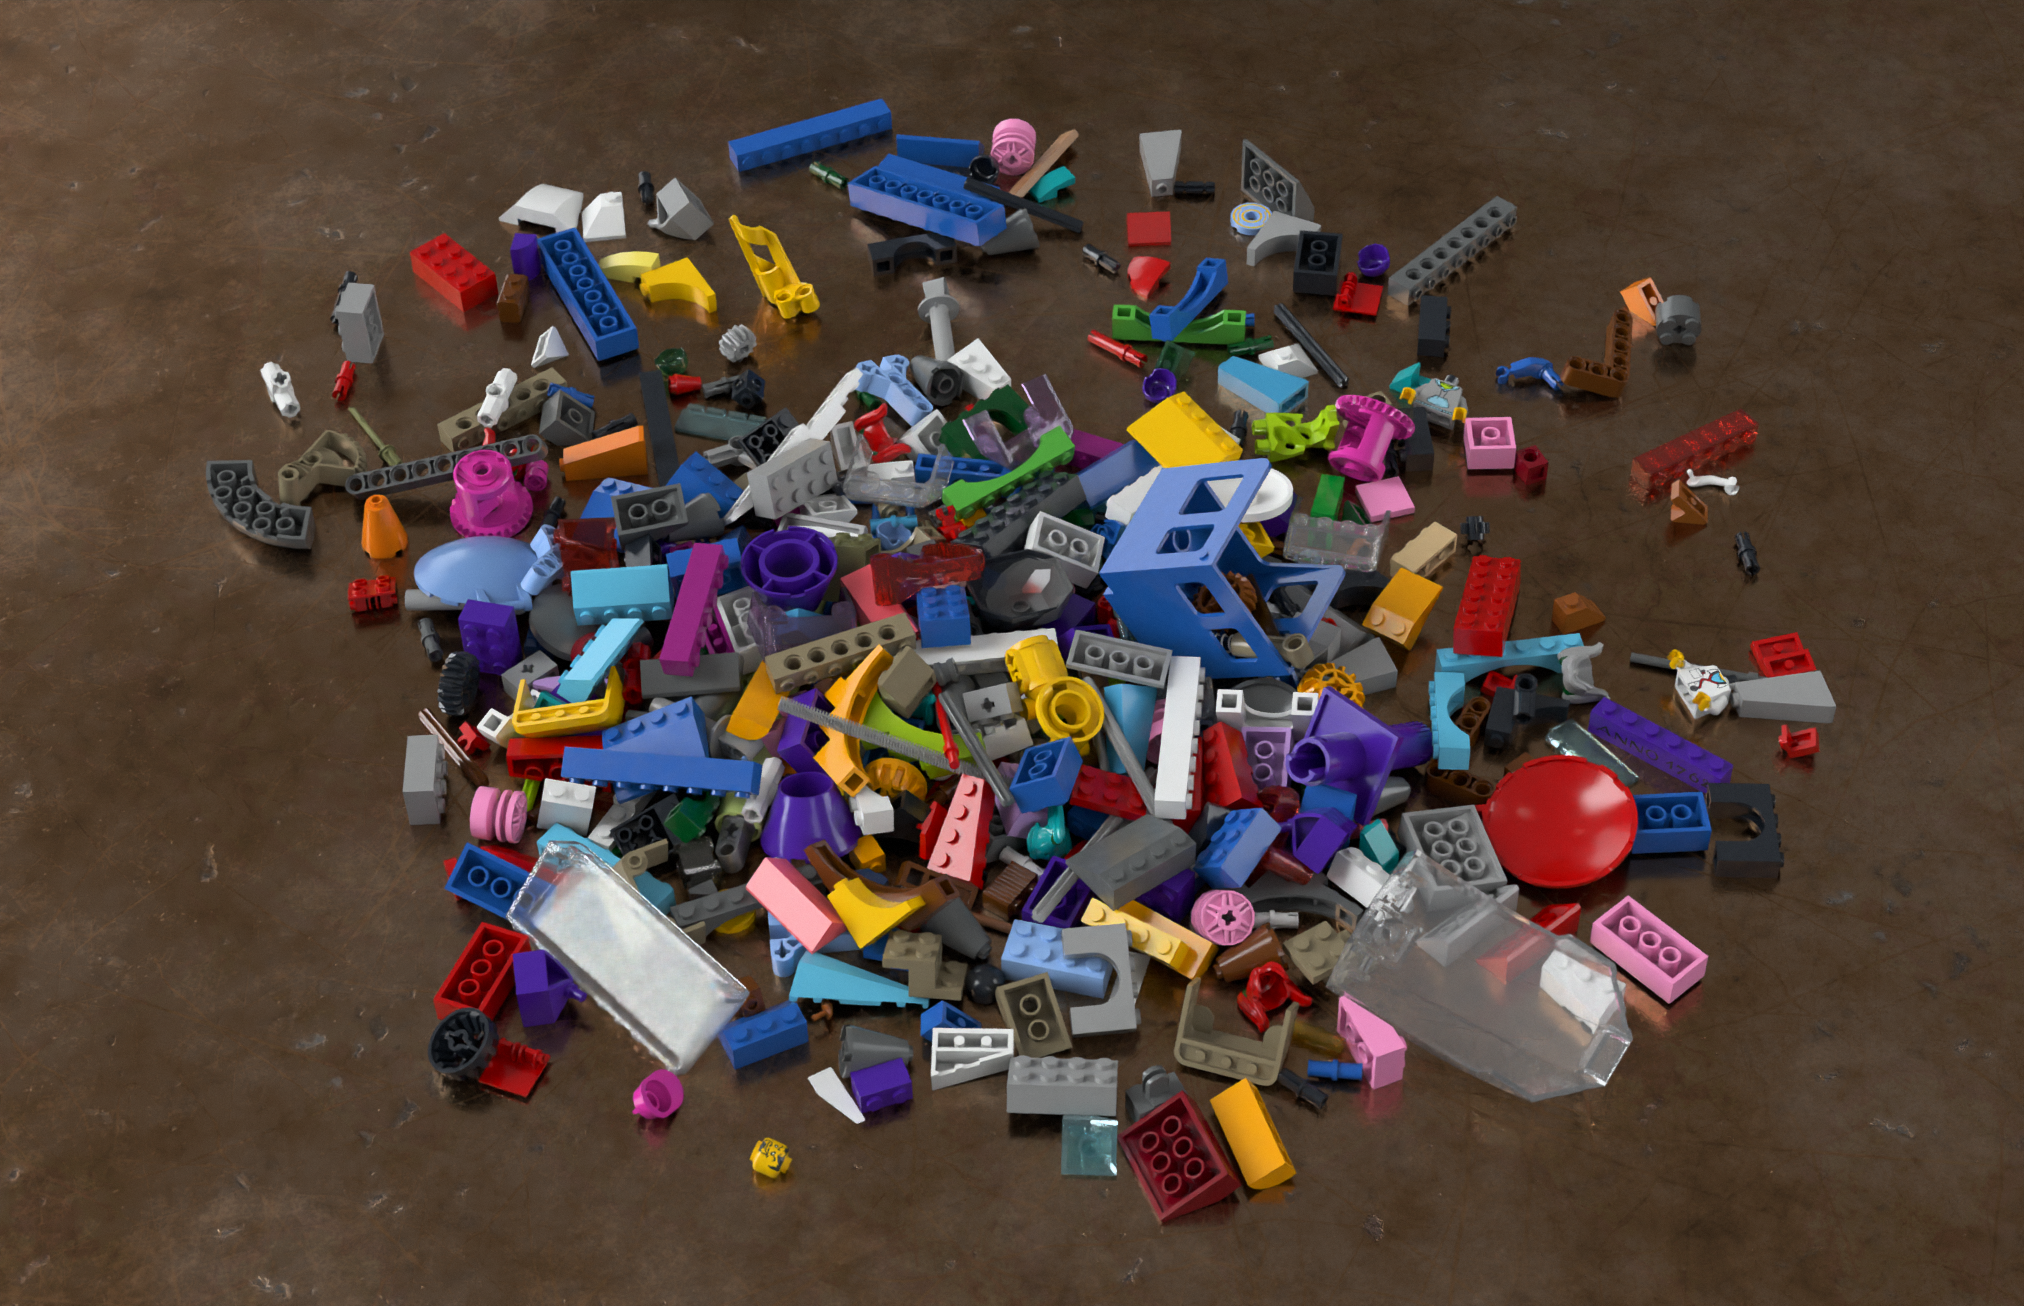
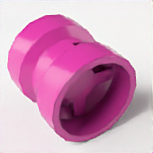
M540 460L527 463L524 476L526 488L532 491H541L546 487L549 471L546 462Z

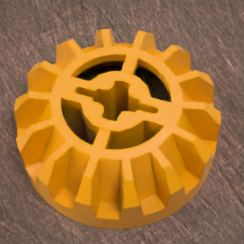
M1326 663L1325 665L1315 664L1312 669H1308L1297 688V692L1318 693L1320 698L1323 688L1331 686L1362 708L1365 702V695L1362 692L1364 689L1361 682H1354L1356 675L1354 673L1350 676L1344 672L1346 667L1344 666L1335 669L1334 663ZM1323 676L1331 677L1328 681H1322Z
M881 758L870 762L864 768L871 779L866 786L872 791L881 788L880 796H888L890 800L907 789L922 801L925 800L927 793L926 780L923 774L912 764L895 758Z

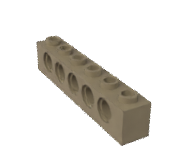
M551 367L515 385L508 398L509 406L507 410L501 413L497 424L491 428L495 431V435L541 412L543 403L550 398L547 396L550 384L553 382L567 387V381ZM483 402L437 424L440 440L451 452L465 450L484 441V429L486 427L477 420V415Z
M906 612L765 656L766 672L776 694L783 691L787 692L793 688L805 684H813L818 680L830 676L834 677L843 672L856 669L878 645L883 647L891 656H895L899 651L902 652L906 646L915 650L916 634Z

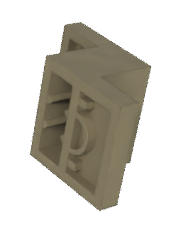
M1327 921L1283 943L1282 950L1312 984L1322 980L1333 993L1376 971V963L1350 933L1344 930L1337 934Z
M904 930L890 931L882 958V967L909 969V997L961 1000L968 973V964L957 961L942 962V935H936L931 932L909 933Z

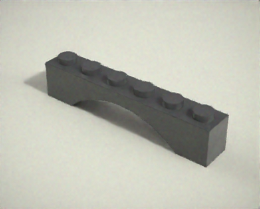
M812 864L796 868L826 897V886ZM747 884L670 907L671 918L675 920L679 930L704 921L707 936L714 929L736 916L763 908L764 906L746 890Z

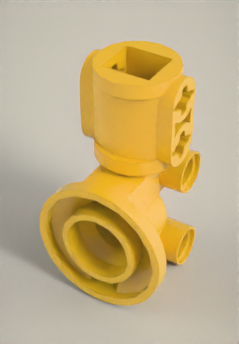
M1046 635L1033 636L1014 644L1006 650L1005 661L1013 682L1018 684L1019 693H1024L1026 697L1021 699L1023 711H1020L1019 715L1025 718V721L1038 719L1045 734L1051 738L1049 742L1071 736L1080 756H1087L1090 750L1089 741L1099 732L1104 721V707L1098 693L1085 681L1068 676L1056 642L1052 639L1049 640ZM1057 714L1062 715L1066 719L1067 724L1060 720Z

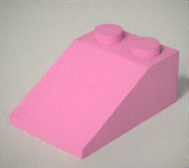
M1340 997L1337 1031L1358 1064L1363 1063V1074L1372 1089L1374 1090L1401 1080L1403 1067H1405V1051H1407L1404 1038L1401 1035L1398 1036L1393 1026L1347 997Z

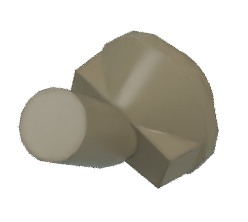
M876 498L874 500V505L878 507L880 516L883 519L899 514L901 505L896 500L889 501L886 498Z

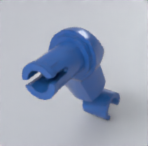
M1528 357L1511 363L1512 368L1508 369L1505 366H1500L1496 371V376H1499L1498 383L1500 384L1507 383L1509 375L1514 374L1515 379L1527 376L1544 379L1555 391L1560 389L1557 383L1561 387L1564 385L1560 376L1553 370V364L1543 358Z

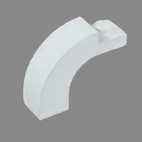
M532 689L531 695L536 704L540 692ZM492 708L477 726V729L483 736L505 748H508L509 739L527 738L515 731L512 724L513 714L507 717Z

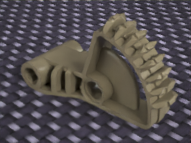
M331 430L324 431L297 461L285 464L279 470L280 505L286 503L301 506L300 502L308 497L309 492H312L318 483L345 486L346 480L350 476L367 472V457L363 447L359 445L358 441H354V437H348L347 433L339 434ZM334 451L347 456L354 463V467L343 466L342 459Z

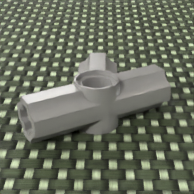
M734 436L727 445L703 452L704 458L716 468L728 464L734 466L746 465L752 469L757 468L737 441L743 436Z

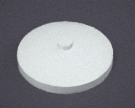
M1271 468L1241 522L1264 521L1285 512L1293 500V486L1290 480L1284 474ZM1243 478L1207 481V483L1226 508Z

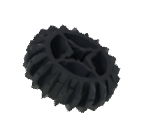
M455 651L445 660L437 690V700L442 713L454 717H464L466 713L470 712L480 686L481 668L479 667L480 663L477 656L464 651Z

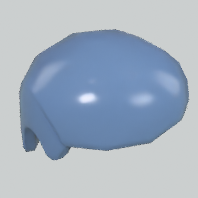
M890 521L880 523L876 528L877 538H881V549L884 551L899 548L912 535L911 531L905 528L903 524L894 527Z

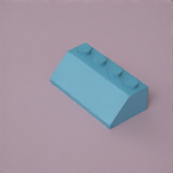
M668 564L571 571L573 609L577 626L608 624L612 618H631L643 621L672 618L674 594Z
M612 618L607 626L602 624L595 634V637H597L595 641L591 639L588 641L583 649V656L578 654L570 665L572 667L571 671L565 670L559 678L558 682L561 685L557 694L570 703L588 701L609 675L610 666H616L629 650L644 621L631 618Z

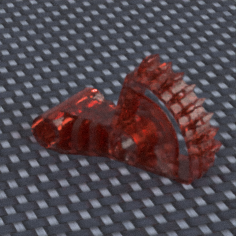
M929 543L928 545H923L920 556L916 559L907 557V560H903L902 556L897 555V558L891 557L889 553L871 555L870 565L875 604L877 606L901 604L922 588L981 578V571L984 569L985 563L983 552L977 547L963 543Z
M1266 786L1263 790L1259 789L1257 794L1258 800L1262 801L1263 809L1277 823L1287 822L1288 819H1292L1300 808L1299 794L1285 786ZM1289 832L1278 833L1258 864L1293 882L1306 885L1311 880L1314 871L1293 856V849L1286 843Z

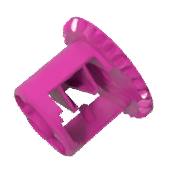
M1343 395L1337 399L1336 409L1338 414L1342 416V419L1348 421L1338 450H1331L1328 460L1336 470L1351 478L1366 482L1379 481L1382 479L1386 469L1382 462L1391 439L1401 440L1411 437L1414 433L1415 425L1403 412L1384 402L1359 395Z
M478 450L467 454L459 460L453 472L457 493L450 507V518L456 531L465 538L475 536L510 538L520 532L532 516L533 502L526 487L522 486L520 482L514 481L511 464L507 457L493 450ZM480 469L488 470L484 475L476 474Z

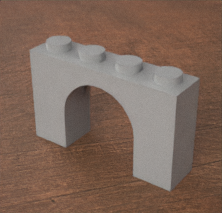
M1126 923L1062 929L1061 938L1064 959L1084 957L1104 959L1114 967L1119 978L1118 992L1110 1001L1101 1005L1070 1008L1072 1038L1135 1032L1137 1025L1141 1024L1140 1009H1135L1134 998H1138L1137 983H1132L1131 972H1135L1134 956H1129L1128 946H1132L1131 930H1126Z

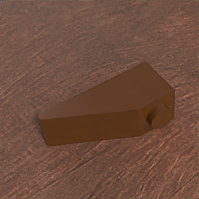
M905 861L901 864L893 887H918L943 874L911 861ZM950 877L961 895V900L971 911L979 889Z

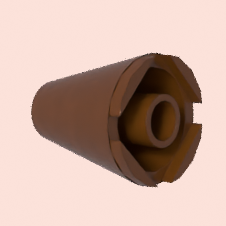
M1269 922L1262 924L1242 942L1233 945L1216 958L1217 963L1213 965L1218 979L1224 978L1225 982L1248 979L1254 968L1262 967L1271 961L1279 963L1285 971L1289 970L1288 963H1285L1282 958L1284 956L1282 947L1273 928L1270 929Z

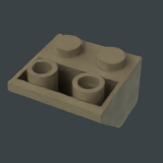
M906 646L902 652L899 651L895 655L890 668L881 673L877 684L883 703L898 714L909 719L923 698L936 684L937 679L934 670L911 647Z

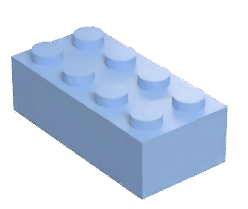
M1014 919L1001 957V971L1006 980L1019 981L1048 972L1053 989L1104 998L1113 969L1109 962L1098 957L1064 959L1061 938L1063 928Z

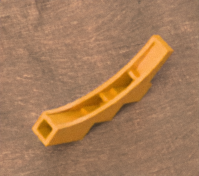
M878 645L846 680L840 677L824 694L835 706L830 716L832 714L833 717L836 715V718L839 716V720L842 717V721L845 718V722L848 719V723L851 720V724L854 721V725L857 722V726L860 723L861 727L867 709L879 688L877 684L879 676L883 671L890 668L894 657ZM820 724L819 727L830 740L813 758L839 787L854 798L871 780L865 772L860 758V738H854V736H849L848 733L845 734V732L842 733V731L839 732V730L836 731V729L833 730V728L830 729V727L827 728V726L824 727V725L821 726Z

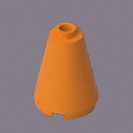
M373 495L365 501L361 539L364 552L366 551L371 557L378 559L392 558L396 556V552L402 549L403 551L406 549L408 544V535L389 500L383 495Z

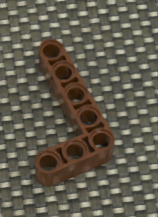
M1624 309L1614 311L1606 329L1604 363L1578 356H1570L1567 359L1560 374V379L1564 384L1614 398L1622 395L1630 377L1633 325L1631 313Z
M1484 697L1472 698L1454 723L1461 731L1469 735L1470 752L1486 729L1491 704ZM1433 757L1426 766L1425 789L1431 794L1458 805L1486 804L1488 798L1490 799L1494 792V785L1486 779L1463 770L1438 769V761L1433 759Z

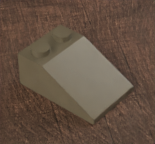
M1048 972L997 987L995 991L996 1000L1006 1028L1014 1029V1047L1018 1056L1042 1058L1072 1048Z

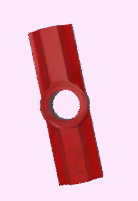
M642 642L633 643V646L628 651L627 660L623 663L625 676L622 696L624 700L629 701L631 704L640 703L642 699L640 660H650L651 655L650 647Z

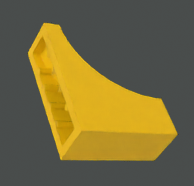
M688 257L641 274L642 283L639 285L643 296H647L651 303L667 299H681L697 303L709 313L717 310L715 292Z
M859 877L850 881L847 878L839 881L833 886L835 890L827 896L860 949L878 941L925 905L920 895L905 902L884 900L867 889Z

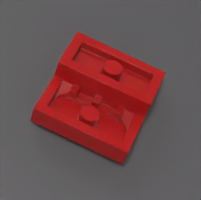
M1797 632L1752 641L1750 644L1758 665L1768 678L1816 671L1808 649L1803 648Z

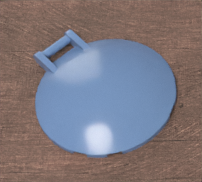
M500 536L468 537L445 543L424 554L415 566L414 578L416 585L423 593L429 597L434 595L440 597L441 602L458 607L460 603L466 604L467 600L471 599L514 606V611L523 610L526 612L532 610L533 595L522 588L521 582L533 563L538 559L530 543Z

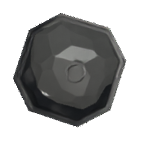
M1030 549L983 559L966 579L968 590L982 618L995 628L1012 632L1036 628L1057 620L1061 617L1074 593V587L1059 559Z

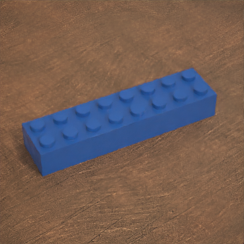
M878 166L872 167L848 183L851 206L891 218L892 220H898L908 225H914L927 231L936 232L942 236L955 238L958 241H964L974 246L983 245L1007 228L1005 207L1002 204Z
M576 227L538 238L541 265L597 360L608 359L638 349L639 341L635 324Z

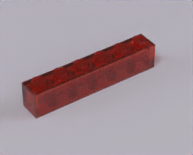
M1742 408L1633 458L1631 476L1647 491L1660 487L1664 483L1686 474L1689 469L1696 470L1711 461H1715L1728 453L1756 441L1759 424Z

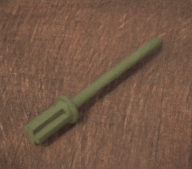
M349 407L348 410L379 447L380 459L386 461L389 466L403 464L396 454L395 447L385 445L355 407Z

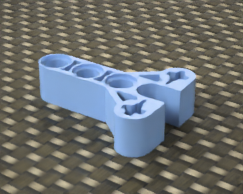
M891 355L883 357L880 367L872 360L858 363L856 368L863 375L858 380L860 384L855 390L868 392L885 399L911 426H914L932 412L933 405L906 379V372L910 363L904 356Z
M544 524L530 544L532 550L536 552L538 560L533 563L525 575L521 586L529 594L538 595L556 578L571 580V571L592 570L597 567L598 562L581 547L575 552L566 551L562 544L567 537L556 528Z
M768 911L772 969L777 976L788 977L795 972L800 959L807 949ZM847 930L816 952L830 953L862 950L864 948L860 949Z

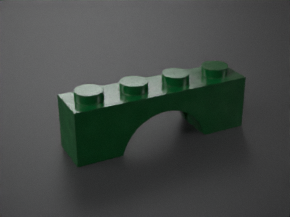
M702 791V795L692 794L694 800L688 797L682 800L670 811L663 824L685 844L693 838L697 840L706 831L704 826L713 818L712 812L720 805L719 799L722 797L712 796L711 791Z

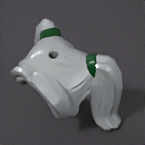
M1601 642L1594 646L1566 648L1558 653L1557 658L1562 666L1563 699L1570 700L1572 704L1601 701L1603 697L1610 700L1606 690L1596 688L1593 685L1590 658L1602 653L1603 644Z

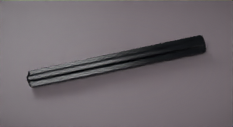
M967 178L964 183L965 190L1017 210L1025 207L1028 214L1074 232L1080 233L1083 228L1084 222L1082 220L975 179Z
M1283 303L1275 305L1274 313L1334 382L1340 388L1348 386L1349 377Z

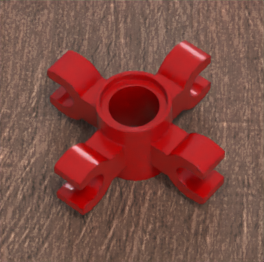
M950 505L947 506V516L943 514L942 508L936 509V516L943 524V526L937 528V531L946 538L944 544L953 547L951 541L957 538L961 531L968 529V526H964L961 521H954L956 511L954 506Z

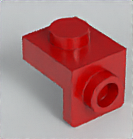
M1787 725L1781 726L1782 735L1779 736V744L1782 750H1786L1790 759L1819 752V735L1816 728L1791 733Z

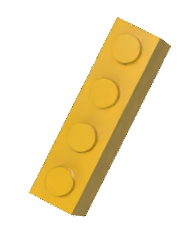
M1094 898L1091 899L1081 919V922L1087 926L1126 923V930H1131L1132 946L1129 947L1176 970H1179L1190 948L1182 940L1119 910L1112 911L1105 903Z

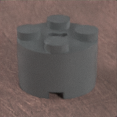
M1674 295L1668 297L1666 302L1662 304L1660 302L1656 306V330L1662 344L1683 343L1685 345H1692L1696 342V338L1702 330L1700 306L1698 303L1693 302V299L1689 296Z

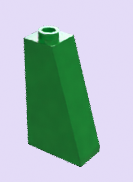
M1321 475L1310 514L1308 546L1332 550L1343 498L1345 477Z

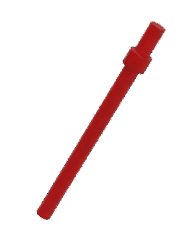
M937 681L931 690L932 694L936 697L934 703L944 740V756L948 759L950 768L957 769L960 766L958 759L959 748L953 739L948 714L938 699L942 689Z

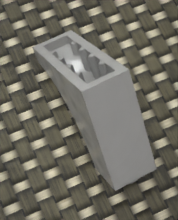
M1273 211L1247 247V264L1255 267L1259 261L1269 255L1285 251H1297L1300 230L1321 232V225Z

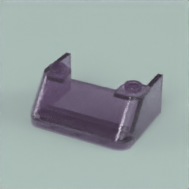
M1046 374L1022 384L1032 403L1024 411V420L1028 429L1005 443L1001 439L987 410L962 420L978 451L983 456L1013 471L1036 452L1040 444L1041 435L1061 426L1070 439L1074 434L1073 425Z
M841 587L838 603L832 607V615L788 618L785 611L778 606L764 607L758 593L752 592L747 624L765 663V656L857 628V613L846 587Z

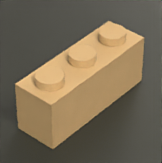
M1437 522L1432 523L1428 528H1424L1420 535L1414 540H1410L1399 553L1397 552L1392 556L1390 560V576L1394 577L1402 567L1425 578L1456 551L1457 534Z

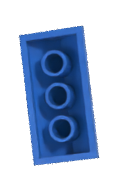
M899 134L896 137L897 156L922 164L969 167L973 158L984 152V145L980 141Z
M1136 439L1129 441L1075 473L1079 476L1087 498L1082 504L1089 510H1092L1107 501L1112 495L1121 492L1127 485L1130 486L1136 482L1140 476H1145L1154 467L1160 466V463Z
M468 842L444 889L533 933H537L553 912L559 888Z

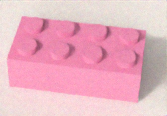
M1630 896L1625 897L1593 922L1590 943L1668 1004L1705 975L1708 956Z

